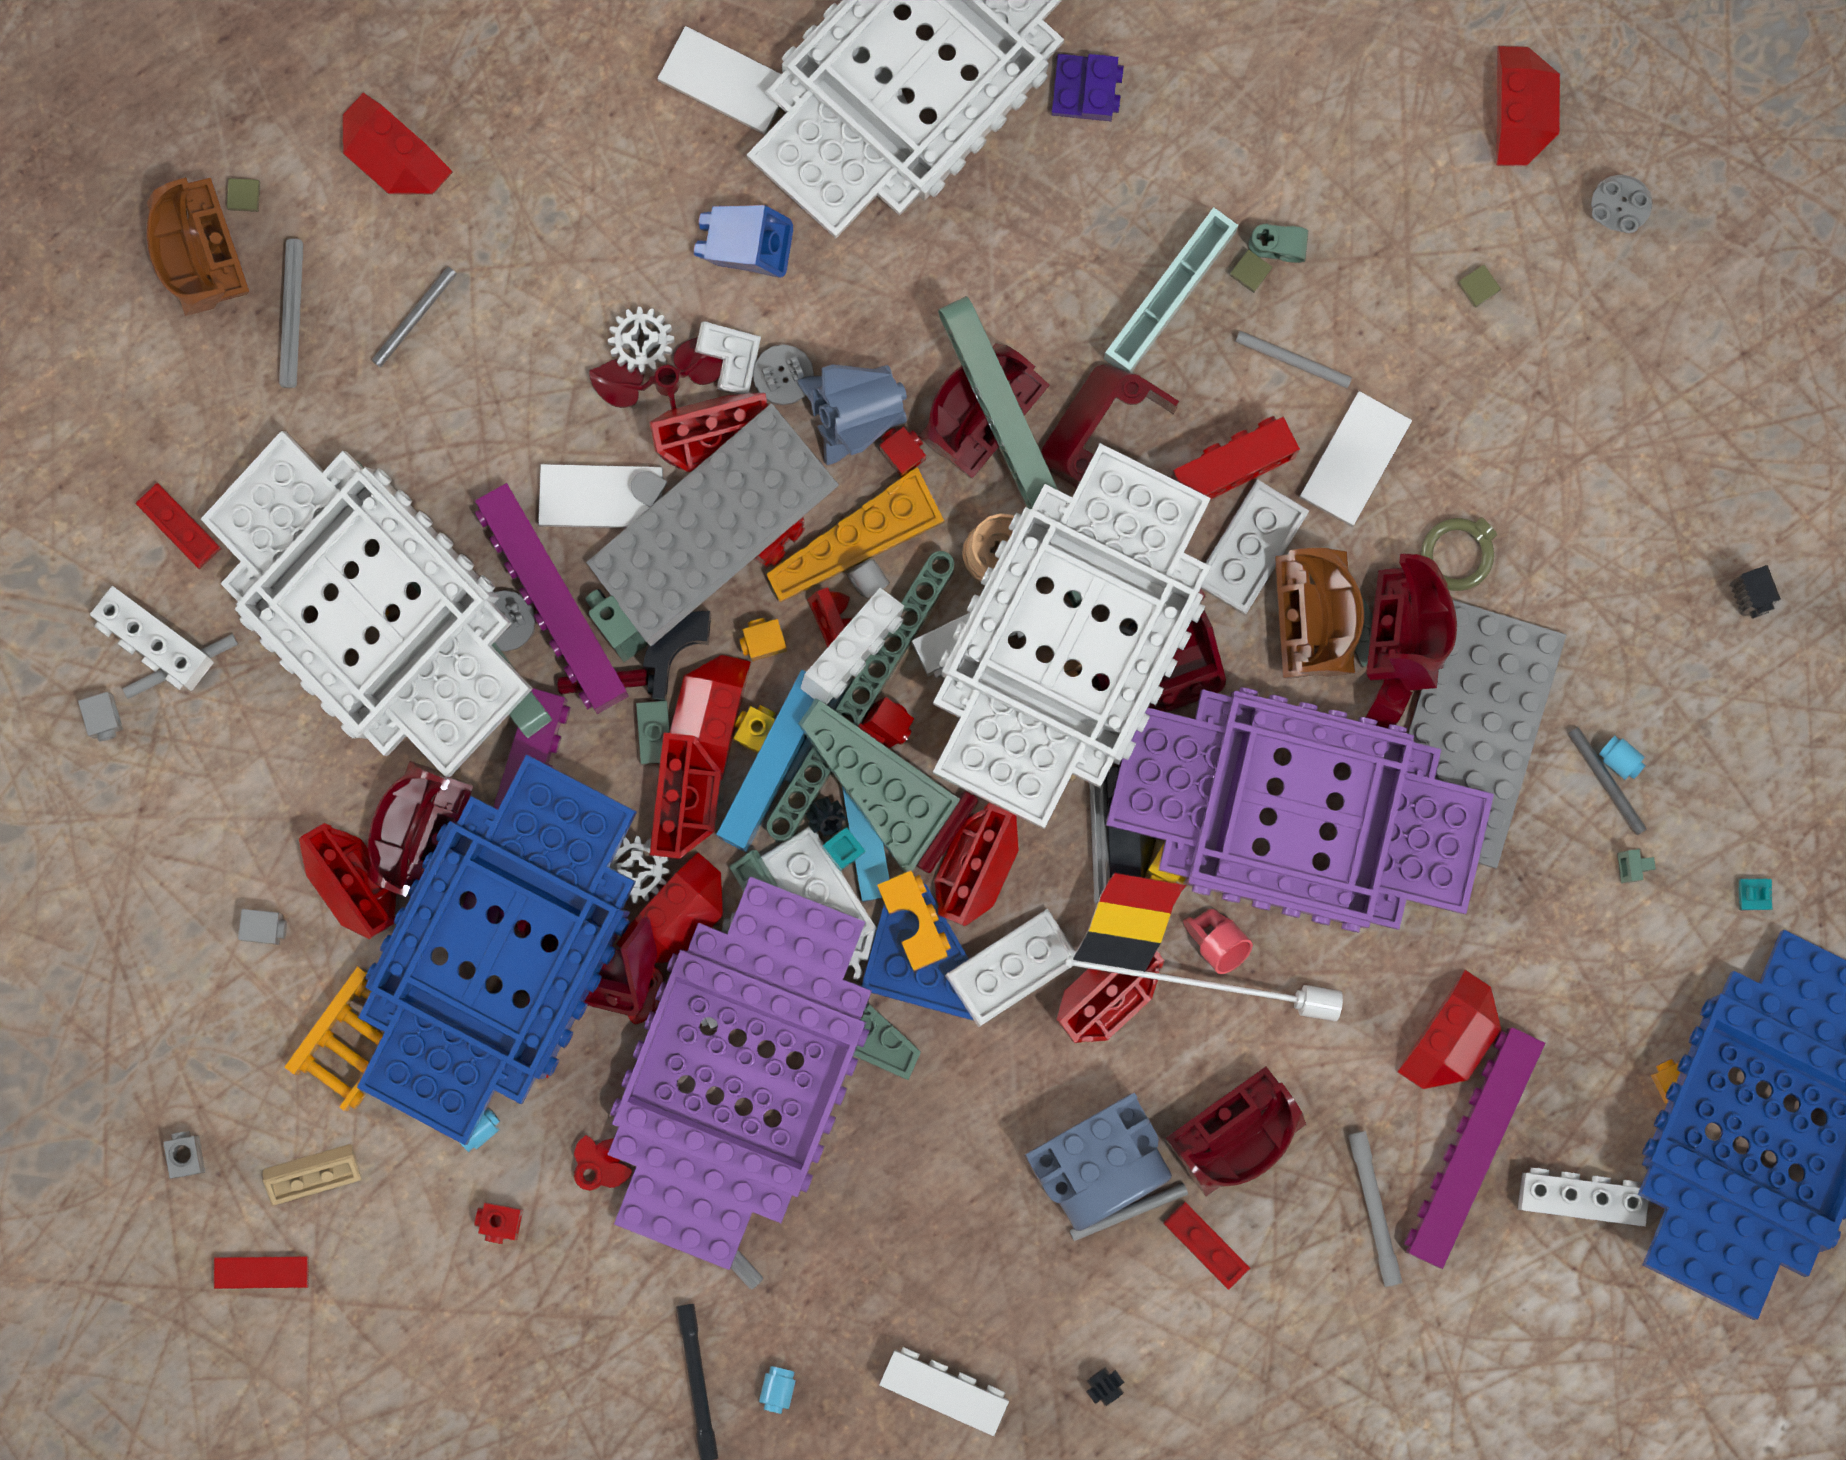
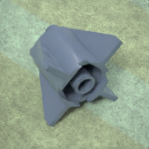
M832 364L822 368V376H808L798 380L799 387L811 401L813 415H820L822 425L817 427L824 438V463L826 465L840 461L849 453L854 455L863 452L886 430L907 422L902 402L907 398L906 390L901 382L896 383L888 365L869 369Z

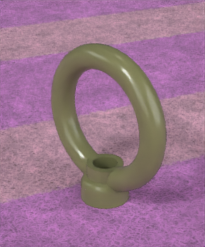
M1480 517L1476 522L1464 518L1444 520L1435 525L1424 538L1421 555L1433 561V550L1436 542L1449 531H1466L1481 546L1482 560L1478 569L1472 575L1462 579H1453L1443 575L1448 584V590L1464 591L1479 585L1491 571L1494 562V547L1491 540L1498 534L1483 517Z

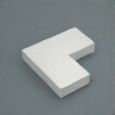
M701 322L695 352L723 359L717 389L734 394L749 393L761 337L716 324Z

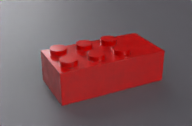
M1271 416L1258 423L1259 427L1250 433L1245 429L1230 437L1231 441L1222 447L1220 443L1207 447L1203 450L1204 454L1201 457L1174 469L1171 479L1212 500L1294 460L1300 448L1284 416L1277 420L1274 416Z

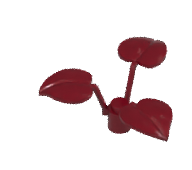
M698 337L686 341L676 350L673 360L678 369L671 365L660 366L656 370L655 376H651L650 380L643 385L641 384L644 374L640 373L639 367H635L631 373L628 371V363L620 367L617 363L618 359L591 369L589 377L597 394L611 406L618 408L631 407L637 403L639 391H645L655 384L656 390L661 395L669 397L671 409H675L677 407L674 394L680 386L679 377L685 378L689 376L690 380L698 385L711 384L720 377L723 359L695 352ZM660 455V457L668 464L680 468Z

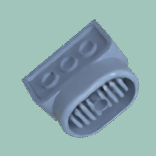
M1131 1093L1025 1154L1047 1196L1052 1201L1060 1203L1076 1231H1082L1167 1183L1172 1177L1171 1171L1157 1149L1158 1136L1139 1104L1135 1093Z

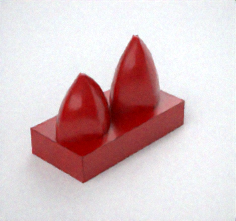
M828 587L816 591L807 599L827 647L830 646L853 619H841L840 614L848 606L850 597L841 592L829 591Z

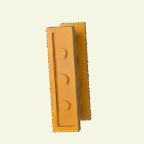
M358 966L284 1067L294 1075H299L301 1071L303 1073L309 1072L345 1098L339 1106L343 1111H349L351 1107L356 1109L366 1096L362 1090L357 1088L362 1076L355 1086L351 1088L316 1063V1058L313 1055L319 1046L322 1048L326 1046L364 1074L369 1062L333 1037L332 1028L337 1021L341 1023L345 1021L376 1045L381 1041L384 1034L369 1023L359 1019L352 1012V1007L349 1006L356 996L359 998L363 996L368 999L371 993L365 987L368 979H366L367 971Z

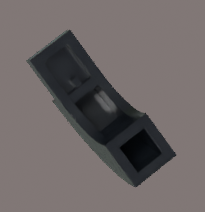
M710 611L691 612L654 645H649L643 667L645 670L655 671V675H649L648 693H653L652 698L654 701H667L669 672L676 655L692 645H709L712 616Z

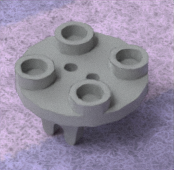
M1627 175L1610 176L1601 181L1593 192L1591 202L1592 216L1597 222L1611 230L1633 233L1646 222L1651 214L1653 204L1651 192L1643 182L1635 177Z
M785 344L772 346L764 351L756 361L753 372L755 387L759 393H766V399L774 405L793 404L804 398L806 395L799 387L798 380L814 376L812 363L807 355L797 347ZM783 367L784 371L780 372L778 369ZM787 378L789 381L784 383L783 379Z
M505 590L495 592L499 599L494 605L512 623L510 628L506 629L495 643L501 651L507 652L518 649L527 643L534 634L536 620L531 605H527L524 598L516 592Z

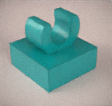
M847 827L822 845V849L840 872L865 853L864 848Z
M1740 879L1739 910H1773L1772 879Z

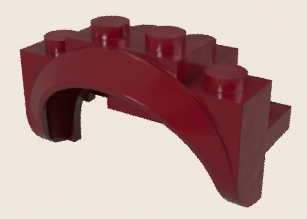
M995 343L993 350L1008 382L1010 381V387L1025 416L1050 384L1034 371L1036 366L1019 352L1007 345ZM961 365L947 378L936 394L930 411L929 423L919 434V438L937 454L948 458L965 475L973 479L998 449L999 445Z
M1400 554L1399 564L1402 568L1378 570L1366 674L1370 680L1400 678L1407 691L1437 688L1439 670L1444 667V663L1456 642L1457 618L1454 603L1447 588L1448 584L1438 565L1432 559L1418 554ZM1409 591H1410L1411 603H1410V601L1408 600V599H1409Z
M409 761L405 774L388 788L373 815L368 838L370 860L368 878L374 884L406 897L413 882L416 879L420 880L425 871L422 868L423 862L430 852L434 853L439 843L436 838L441 827L444 824L448 825L449 821L458 822L474 786L452 777H445L436 769Z
M1265 1066L1165 1139L1185 1165L1188 1174L1203 1194L1208 1196L1219 1187L1246 1183L1269 1170L1283 1156L1294 1134L1303 1128L1306 1122L1300 1107L1282 1082L1279 1083L1267 1066ZM1268 1106V1108L1265 1110V1112H1264L1263 1114H1261L1260 1111H1262L1263 1109H1265V1108Z

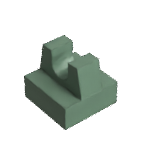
M1640 849L1617 853L1621 884L1644 880L1643 872L1656 869L1654 857L1641 858Z

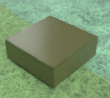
M229 178L227 209L230 211L259 212L260 181Z
M1248 249L1232 270L1230 276L1255 293L1273 267Z
M1482 265L1458 282L1475 308L1501 291V288L1485 265Z

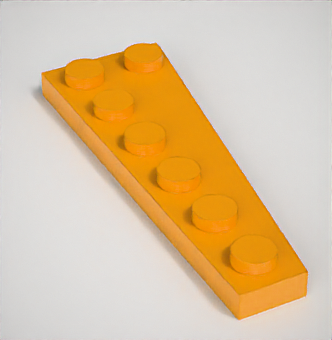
M917 467L766 575L781 603L865 562L870 557H875L944 523V519Z

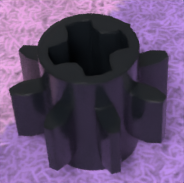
M828 797L813 802L810 806V812L805 814L809 820L808 825L813 833L820 830L824 837L838 832L842 822L846 821L842 813L844 809L839 801L836 800L831 803Z
M1105 1367L1087 1380L1091 1388L1086 1392L1095 1404L1101 1400L1104 1406H1107L1124 1393L1120 1386L1125 1382L1116 1370L1109 1373Z

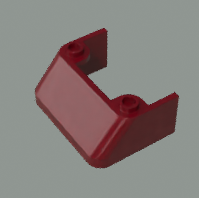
M1108 364L1099 365L1093 369L1042 447L1041 454L1050 472L1078 488L1094 456L1083 447L1115 398L1127 405H1137L1147 397L1173 415L1177 410L1179 401L1137 374Z
M1203 610L1197 623L1191 620L1186 630L1191 633V636L1184 650L1177 648L1173 659L1178 662L1170 678L1165 675L1163 676L1159 686L1164 688L1157 704L1150 703L1148 708L1169 712L1199 701L1201 690L1219 693L1225 687L1226 677L1214 630L1205 610ZM1096 674L1094 676L1099 691H1104L1109 687L1110 680L1105 674Z
M644 916L623 944L621 950L616 949L608 965L603 964L598 974L602 978L597 989L593 993L589 992L584 1001L588 1004L587 1006L628 1016L637 1015L645 1004L657 958L650 917ZM520 920L517 924L520 937L526 938L531 932V925L526 920ZM553 934L545 935L541 942L542 948L546 952H554L558 947L557 937Z

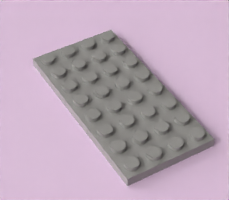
M771 403L586 563L610 595L614 596L620 608L641 636L652 646L837 488L839 484Z
M1453 600L1457 618V636L1454 648L1445 661L1444 667L1439 670L1437 688L1422 689L1420 691L1408 734L1414 735L1413 741L1415 743L1441 749L1435 775L1436 780L1494 794L1478 864L1496 869L1566 634Z

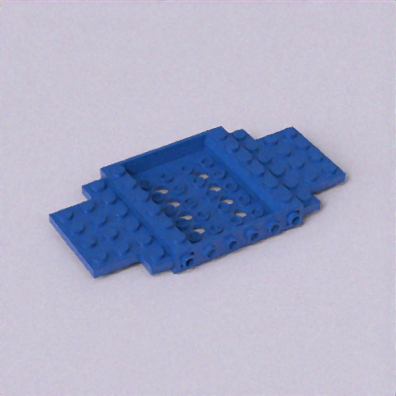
M529 755L525 756L499 809L471 796L458 822L449 821L448 825L444 824L441 827L436 838L439 843L434 853L430 852L423 862L422 868L425 871L420 880L416 879L408 892V896L411 898L406 908L402 907L394 920L396 927L392 935H387L382 942L380 951L383 953L378 963L374 962L366 974L368 982L365 987L371 993L358 1018L385 1033L357 1088L463 1145H468L495 1091L519 1104H523L535 1079H545L547 1075L551 1076L559 1063V1059L556 1056L560 1048L567 1047L573 1036V1031L570 1029L575 1019L579 1021L586 1011L588 1005L584 1002L589 992L593 993L597 989L602 978L598 974L603 964L608 965L615 954L616 948L612 946L618 936L622 937L630 924V920L627 919L630 912L623 909L636 881L609 866L637 811ZM467 891L473 892L477 898L475 907L470 910L464 909L460 904L461 895ZM495 905L501 907L504 912V917L498 924L491 923L487 918L489 908ZM519 920H526L531 925V932L526 938H519L514 932V926ZM547 934H553L558 939V947L551 953L546 952L541 945L543 937ZM437 947H443L448 952V960L443 965H437L432 960V952ZM465 961L472 962L476 969L474 976L468 980L463 979L459 974V966ZM493 975L500 977L503 982V987L497 994L490 993L486 988L487 979ZM518 990H525L530 996V1002L525 1008H518L513 1002V996Z
M1786 930L1779 933L1759 983L1736 971H1732L1728 976L1722 993L1707 999L1700 1012V1015L1703 1016L1699 1027L1696 1026L1689 1038V1043L1692 1044L1688 1055L1684 1054L1678 1064L1677 1071L1680 1072L1678 1079L1670 1085L1666 1093V1099H1668L1666 1108L1657 1115L1654 1122V1127L1657 1128L1653 1138L1648 1139L1643 1148L1642 1154L1645 1155L1642 1165L1648 1171L1638 1192L1639 1196L1665 1208L1642 1266L1752 1320L1759 1318L1779 1266L1781 1265L1803 1277H1808L1818 1253L1830 1250L1838 1243L1841 1236V1231L1838 1229L1842 1219H1846V960ZM1733 1067L1739 1068L1743 1072L1744 1080L1740 1085L1731 1083L1728 1078V1072ZM1760 1081L1767 1082L1771 1087V1094L1767 1099L1759 1097L1756 1093V1085ZM1787 1095H1793L1798 1099L1799 1108L1796 1112H1789L1785 1109L1783 1101ZM1815 1108L1823 1110L1826 1114L1827 1119L1823 1126L1815 1125L1811 1119V1113ZM1709 1123L1717 1124L1721 1130V1136L1716 1141L1710 1140L1705 1134V1128ZM1736 1137H1743L1747 1140L1749 1148L1745 1154H1738L1734 1150L1733 1141ZM1765 1150L1773 1152L1776 1156V1164L1772 1168L1765 1167L1761 1162V1154ZM1792 1164L1800 1165L1804 1171V1177L1800 1182L1793 1181L1789 1177L1788 1170Z

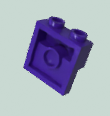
M1058 54L1052 116L1112 122L1113 113H1119L1121 95L1115 94L1116 83L1122 84L1124 65H1118L1119 57L1088 54V57Z

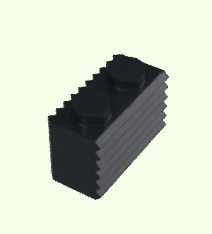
M1768 565L1741 574L1729 585L1733 587L1731 592L1735 593L1734 598L1737 599L1736 603L1739 604L1738 609L1742 610L1740 614L1743 616L1750 614L1752 619L1774 610V604L1781 600Z

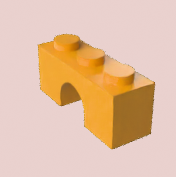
M908 871L878 884L877 887L889 915L901 910H907L914 913L919 920L917 933L912 938L901 942L913 971L915 972L947 958L946 950L951 949L945 933L941 932L938 934L934 922L939 919L932 903L926 905L922 893L927 891L921 876L917 875L914 877L912 871Z

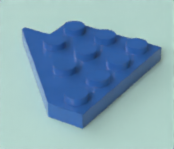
M924 884L927 892L922 893L926 905L932 903L939 919L934 922L938 934L941 932L945 933L951 949L946 950L947 958L915 972L911 967L901 942L912 938L917 933L919 920L914 913L907 910H901L889 915L884 903L861 987L872 990L871 993L974 1021L945 977L947 973L969 960L946 918L938 915L939 906L927 885Z

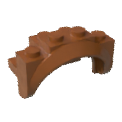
M185 177L155 189L147 201L149 208L147 222L149 255L154 270L162 284L180 300L185 316L214 309L218 302L247 295L249 288L211 177L188 183ZM186 208H187V211H188V214H189L188 220H187Z
M1304 548L1289 550L1287 555L1275 556L1283 678L1291 679L1314 675L1331 677L1354 674V652L1357 644H1359L1363 629L1364 607L1357 583L1348 570L1347 551L1329 548ZM1309 573L1313 578L1315 584H1310ZM1314 648H1318L1316 654H1314Z

